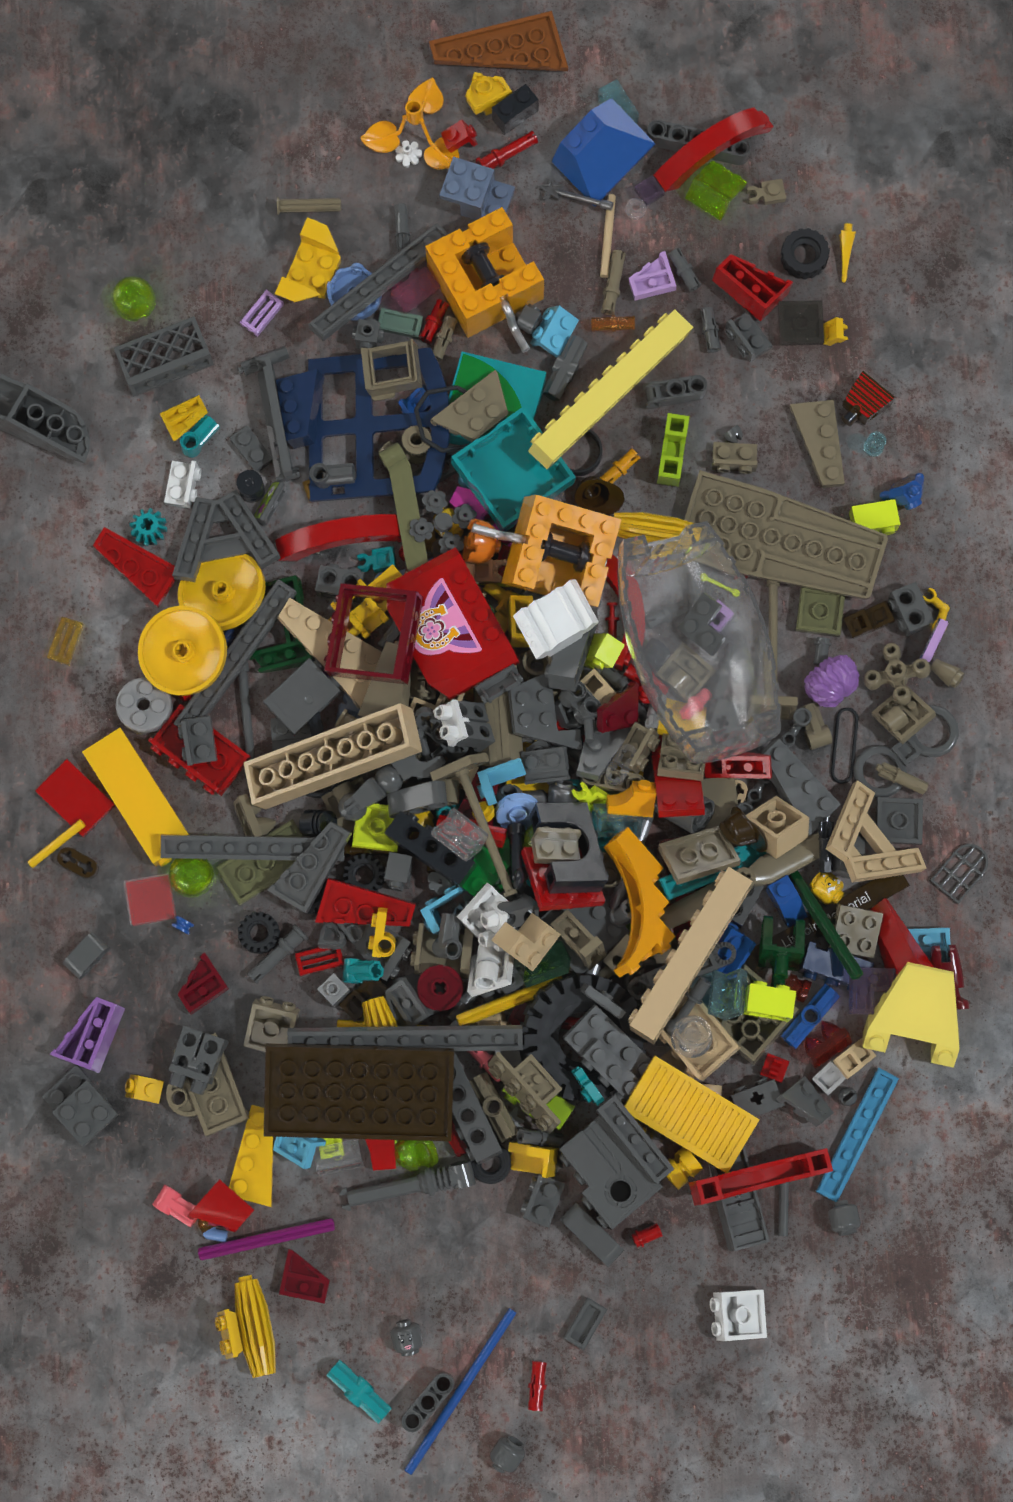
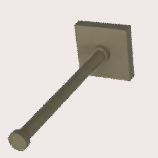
M767 580V587H769L768 696L752 695L748 708V718L793 720V714L798 706V697L777 696L778 587H780V582Z
M487 753L468 755L430 772L433 781L450 779L455 776L460 778L505 891L503 895L506 898L516 894L517 890L516 888L513 889L468 776L469 770L489 762Z

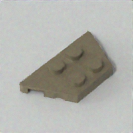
M497 371L491 372L435 415L430 421L431 424L435 426L440 425L449 429L450 433L461 435L464 439L473 442L483 437L508 417V410Z

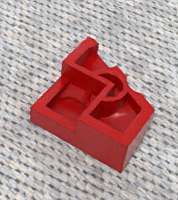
M219 1179L187 1217L192 1220L194 1218L208 1222V1225L222 1226L225 1230L236 1232L253 1213L254 1209Z

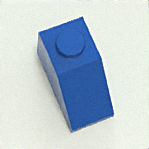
M788 875L767 886L765 890L787 928L794 925L796 919L803 920L808 917L801 898Z

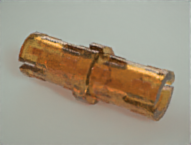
M611 315V317L604 318L591 317L592 332L635 330V316L615 317V315Z

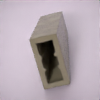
M386 641L375 672L393 674L399 641L394 643ZM411 670L408 685L371 680L358 716L362 718L399 703L409 706Z

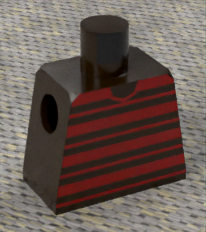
M862 371L844 399L842 406L847 412L841 419L848 426H852L857 419L866 425L889 408L895 397L866 372Z

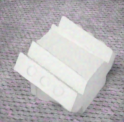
M576 579L569 580L562 587L555 588L551 593L534 600L528 607L521 608L513 615L536 659L556 654L581 639L583 634L599 623Z

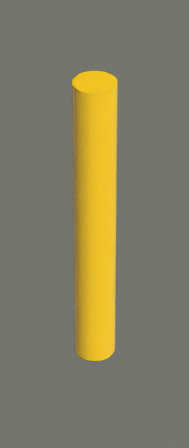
M81 819L28 860V864L32 868L37 866L86 826Z

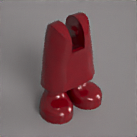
M940 945L932 946L929 960L934 968L954 972L957 1010L969 1009V1001L961 997L959 993V988H964L965 986L956 945H948V962L942 963Z

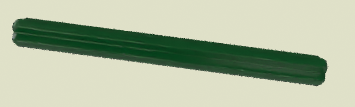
M797 870L788 875L805 908L852 980L861 978L863 970L799 871Z

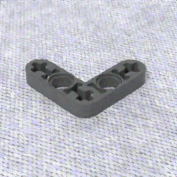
M421 707L415 712L417 727L421 728L424 733L440 745L431 754L432 758L442 755L448 757V761L444 764L445 766L459 760L466 754L468 747H450L447 740L441 739L435 733L438 728L442 727V722L435 718L433 709ZM421 716H423V717L429 716L430 722L427 721L426 719H424L423 721H421ZM431 776L429 778L417 777L418 782L433 781Z

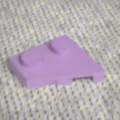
M665 251L661 252L652 263L648 262L641 271L636 272L629 278L634 301L676 290V283Z

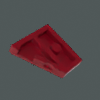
M205 952L200 956L201 960L195 970H192L188 976L187 983L182 986L178 993V997L191 1015L229 990Z

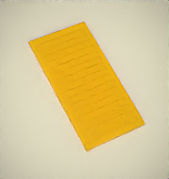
M655 1055L624 1105L634 1118L725 1173H728L760 1120Z

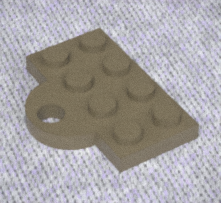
M224 1052L212 1085L208 1084L203 1095L190 1091L194 1080L190 1077H186L183 1088L170 1084L167 1086L166 1099L170 1108L175 1113L184 1117L198 1116L206 1137L250 1119ZM177 1092H183L185 1095V1100L180 1105H176L173 1101V1096Z

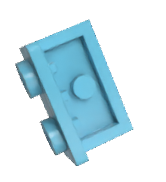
M560 305L545 310L542 315L543 320L540 326L534 330L532 334L533 339L530 343L533 346L539 345L554 357L561 355L579 319Z

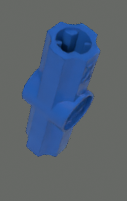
M824 984L780 1037L796 1049L840 996L834 989ZM810 1010L815 1013V1022H808L805 1019L806 1011Z

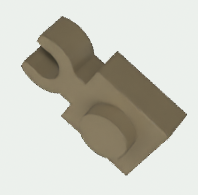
M782 179L761 182V188L750 186L746 191L747 194L753 193L756 195L754 198H749L748 202L750 205L757 204L759 200H763L764 205L786 201Z

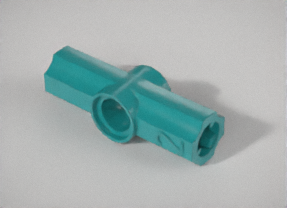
M341 1360L326 1375L344 1392L343 1394L350 1402L358 1408L361 1407L378 1424L392 1409L375 1392L370 1383L360 1375L357 1376Z

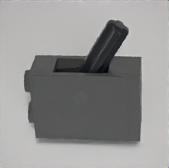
M310 658L263 701V704L294 736L307 724H309L311 736L323 733L324 728L320 712L340 694L338 689L340 684L332 676L328 678L323 673L324 667L317 660L312 662Z

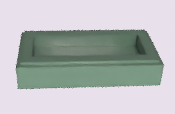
M381 308L378 322H380L381 330H384V332L419 339L423 316Z

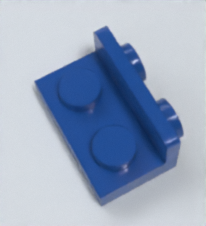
M728 925L718 943H731L736 949V958L732 964L715 971L729 981H733L755 948L756 943L744 933ZM726 947L718 951V956L722 960H727L732 955L730 949Z

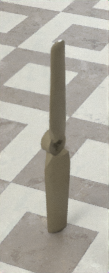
M819 832L808 836L806 840L777 859L770 854L759 857L749 868L742 867L736 871L753 881L751 889L757 886L772 884L819 859ZM712 882L664 908L665 913L660 919L669 929L690 921L697 909L702 910L704 907L702 905L703 899L709 890L714 891L716 882Z

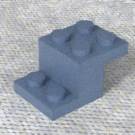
M453 157L439 197L440 199L460 205L461 216L477 220L503 207L507 214L515 192V186L495 181L494 169Z

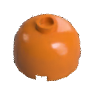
M475 518L471 519L467 529L472 530L473 524H478L495 529L490 523ZM470 531L469 535L464 537L462 557L466 563H486L493 558L495 552H499L501 540Z

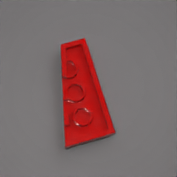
M104 527L93 547L159 608L176 580L172 576L175 566Z

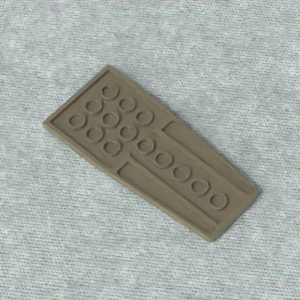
M699 470L684 520L703 526L700 547L675 548L674 555L736 574L868 600L871 597L888 537L881 532L767 489Z

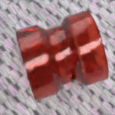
M790 973L785 986H789L790 990L796 991V1000L804 1003L812 982L806 979L800 980L797 975Z

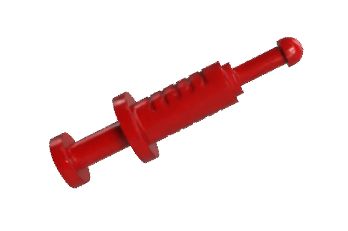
M608 602L609 617L605 618V621H608V634L617 639V621H619V617H615V606H618V603Z

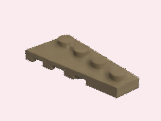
M834 400L790 404L789 408L794 415L797 428L801 432L805 448L809 452L821 487L844 486Z

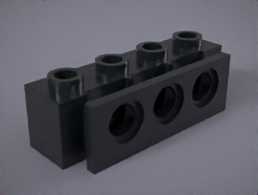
M400 811L385 831V835L428 867L462 888L477 867V864L473 861L475 857L466 850H463L462 853L454 848L456 844L447 837L443 840L436 835L437 831L428 824L423 827L417 822L419 819L409 811L406 814ZM412 832H419L418 838L414 840L409 839ZM430 845H438V848L435 852H427V849ZM456 857L457 861L454 865H446L448 858Z

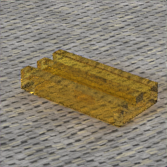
M61 617L47 658L69 666L84 624ZM66 623H68L69 626L62 642L58 656H56L55 652L57 650ZM74 626H76L66 657L63 658Z

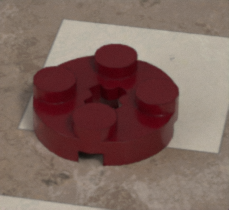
M439 964L429 967L421 974L418 980L417 990L419 999L431 1010L442 1011L451 1009L462 997L463 983L461 976L450 966ZM436 982H444L446 984L444 987L446 992L444 994L442 992L437 994L434 991L436 989L434 985Z

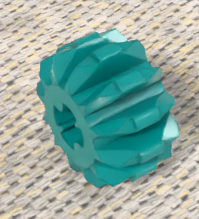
M149 508L146 514L141 509V516L133 515V519L136 522L130 523V527L133 529L130 533L133 537H136L137 543L144 541V545L148 546L150 541L157 545V538L164 540L165 537L162 533L167 532L168 529L164 526L167 521L165 518H161V512L157 511L154 513L153 509ZM150 524L151 529L147 530L146 525Z

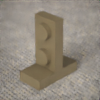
M568 909L550 924L582 959L583 965L589 971L607 956L603 942L597 936L594 937Z

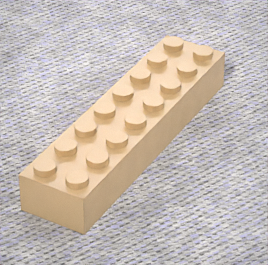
M399 703L244 762L251 803L254 806L269 809L422 752L413 709Z
M730 867L727 868L726 872L721 870L715 880L714 886L716 888L714 891L709 890L703 899L702 905L704 907L701 911L697 909L690 920L691 928L689 931L684 929L678 939L679 947L677 950L672 949L666 958V968L664 970L659 969L653 979L654 987L652 990L648 988L641 998V1008L639 1010L635 1008L628 1019L630 1030L653 1045L751 890L753 881Z

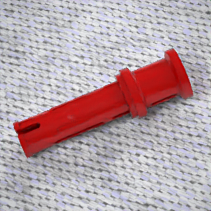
M530 131L501 149H492L488 155L476 158L475 162L492 169L502 167L506 160L538 144L537 136L534 135L533 131Z

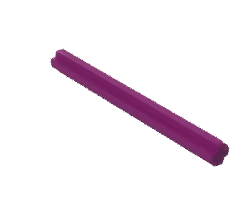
M332 1218L201 1247L198 1249V1256L200 1260H206L335 1230V1223Z

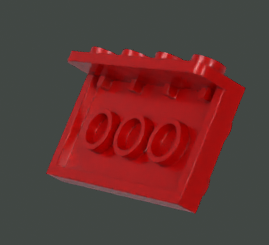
M180 704L155 737L149 738L148 741L152 744L150 749L159 756L163 753L169 757L168 762L177 769L181 766L187 770L185 775L194 782L198 779L203 782L204 786L202 788L211 795H214L216 792L222 796L244 768V762L249 761L251 756L213 728L218 760L188 766L187 761H184L182 757V747H185L184 739H180L178 727L173 724L185 708Z

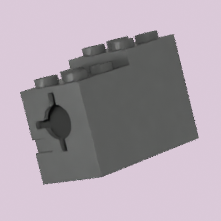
M601 1116L596 1118L559 1149L561 1154L558 1157L566 1167L571 1165L576 1172L573 1176L581 1186L584 1184L588 1186L581 1192L584 1197L580 1200L588 1210L593 1208L597 1212L596 1220L604 1229L607 1227L610 1230L615 1228L663 1188L660 1183L655 1184Z

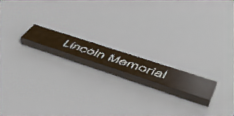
M904 875L874 879L842 897L837 904L833 902L824 907L823 910L829 919L835 916L838 904L868 910L884 898L888 899L909 887L910 884ZM811 915L803 919L805 920V945L823 935ZM794 925L773 936L772 944H777L778 947L790 948L792 946ZM760 944L755 946L745 961L746 965L755 973L765 968L758 967Z

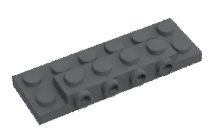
M595 1004L562 1037L583 1058L581 1063L590 1072L594 1069L599 1074L597 1079L606 1088L610 1085L615 1090L613 1095H616L622 1104L628 1100L651 1062V1059Z

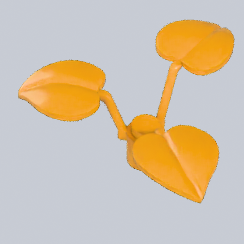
M433 77L420 84L409 95L408 102L405 105L406 115L402 116V122L398 131L393 123L379 121L373 124L360 137L363 144L369 149L379 153H388L400 145L398 135L402 133L404 125L408 121L412 125L421 124L430 145L424 151V160L428 166L434 169H447L450 167L453 157L459 158L458 149L450 153L442 137L433 143L424 123L423 112L434 114L442 108L444 103L442 92Z

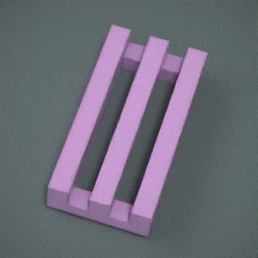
M266 289L240 321V325L246 327L248 331L253 332L258 337L283 307L284 302ZM269 297L270 301L258 313V315L252 321V323L249 324L248 322L250 321V319L254 316V314L259 310V308ZM276 302V304H275L274 307L270 310V312L265 316V318L261 321V323L257 326V328H255V326L260 322V320L264 317V315L268 312V310H269V309L273 306V304Z

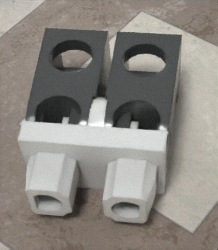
M452 699L447 704L439 705L433 710L435 718L442 722V727H440L439 731L440 737L447 740L448 746L473 747L474 751L481 752L495 742L491 725L487 723L489 719L484 703ZM479 711L481 717H478L475 713ZM485 731L487 737H484L481 733Z
M528 894L520 895L519 900L501 902L498 905L495 903L490 904L489 911L482 913L480 916L481 925L487 928V932L479 934V944L484 948L493 947L498 952L503 951L501 947L491 940L505 922L518 931L531 913L528 912L530 909L538 917L539 908L536 900Z

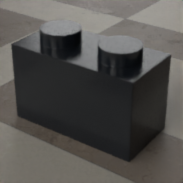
M524 84L492 107V120L505 135L539 111V99L527 84Z

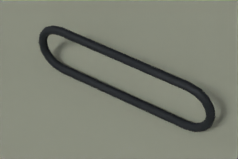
M849 707L841 709L836 716L831 776L834 781L840 784L849 782L853 777L859 719L857 712ZM851 711L855 715L850 775L846 780H838L834 775L839 719L842 712Z

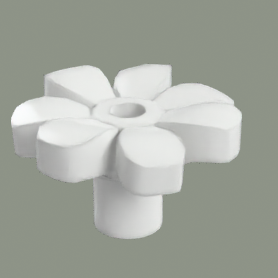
M403 141V147L398 146L395 149L397 154L395 159L399 163L403 161V167L409 168L410 162L413 165L419 163L418 158L422 157V150L418 149L419 145L415 141L411 145L409 141Z

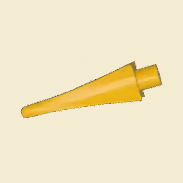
M845 223L844 230H841V234H839L842 260L841 281L843 283L847 280L849 259L856 231H852L853 225L850 223Z

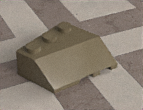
M745 965L721 1024L741 1047L737 1052L754 1066L795 1019L799 1009L794 1006L793 1019L789 1022L744 1015L743 1006L746 987L753 983V981L766 982Z

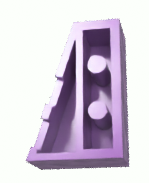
M96 997L79 1017L77 1024L70 1032H67L64 1036L65 1039L50 1055L100 1073L125 1008Z

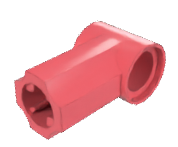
M164 1185L152 1205L161 1212L172 1215L187 1226L192 1227L197 1218L192 1220L187 1215L193 1210L195 1205L182 1198V1195L171 1187Z

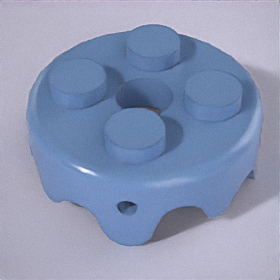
M353 263L350 267L338 269L332 280L327 283V295L330 306L370 276L372 272L365 269L360 263ZM382 295L352 318L351 321H358L359 319L371 316L378 309Z

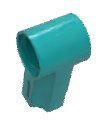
M205 415L189 432L181 436L180 445L185 456L189 458L198 456L201 448L220 429V426L214 419ZM188 442L196 443V445L192 448H187L185 446Z
M345 958L342 982L362 984L363 981H379V978L384 974V968L381 966L380 961Z

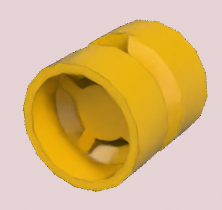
M684 1147L674 1154V1159H668L674 1170L666 1177L677 1190L688 1182L689 1176L694 1177L703 1170V1167L693 1154Z

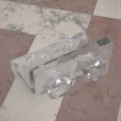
M455 808L450 810L447 818L434 827L431 833L433 837L466 862L481 851L488 838L487 832Z

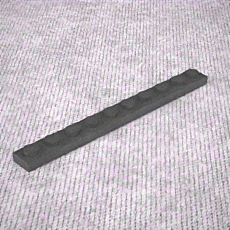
M522 1025L288 1028L287 1031L288 1044L451 1048L454 1051L523 1050Z

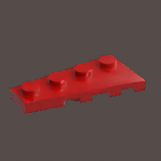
M328 878L315 923L334 922L338 924L358 923L367 925L372 923L373 913L377 914L378 907L388 908L385 926H410L416 903Z

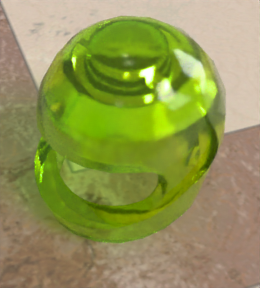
M398 1140L395 1145L396 1161L406 1170L416 1171L420 1166L431 1168L438 1163V1154L433 1141Z

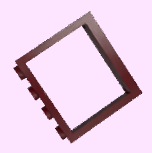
M340 583L339 594L336 595V610L332 614V632L327 640L329 648L324 658L326 662L324 671L331 676L408 685L424 597L417 591ZM353 596L406 602L393 674L340 668Z

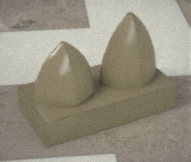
M247 794L240 795L235 799L233 805L245 836H264L274 828L275 820L267 817L256 818L255 815L262 808L252 805L251 798Z

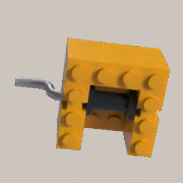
M503 207L468 224L467 230L462 232L461 229H458L425 246L427 267L467 338L507 319L509 329L523 353L527 352L530 347L516 323L514 314L519 310H523L525 305H534L544 299V278L534 261L526 265L513 243V224Z
M531 495L523 499L515 533L499 531L478 524H473L471 532L512 542L501 584L546 596L555 588L565 585L569 580L576 579L591 607H598L609 569L605 566L607 559L612 557L622 519L543 496Z

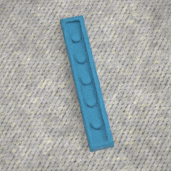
M879 1067L877 1068L831 1159L833 1171L824 1173L815 1192L834 1202L839 1200L899 1080L898 1077Z

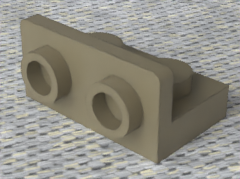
M713 442L712 470H717L719 473L739 471L740 474L756 472L758 464L757 444Z
M547 826L537 828L531 838L534 863L550 864L554 861L580 860L578 839L581 836V830L550 828Z

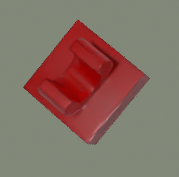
M767 1053L759 1075L782 1083L790 1061Z

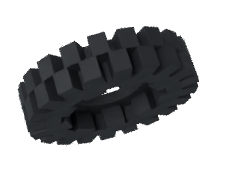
M574 973L564 975L565 978L562 979L556 978L547 983L548 987L544 990L540 988L533 996L535 1000L531 1005L527 1004L523 1012L526 1016L524 1022H520L523 1034V1050H520V1052L524 1054L525 1059L530 1054L534 1056L562 1088L557 1094L562 1098L587 1102L580 1093L583 1090L571 1073L577 1066L583 1069L603 1098L611 1096L610 1092L614 1091V1089L610 1085L606 1088L597 1079L599 1074L594 1069L590 1072L581 1062L573 1061L563 1053L559 1044L561 1026L571 1015L578 1012H587L595 1004L646 1053V1050L643 1049V1043H648V1041L630 1030L628 1020L634 1009H638L637 1006L639 1004L622 986L595 974ZM586 983L598 992L604 990L613 997L612 1002L626 1012L623 1018L614 1017L580 992L582 985Z

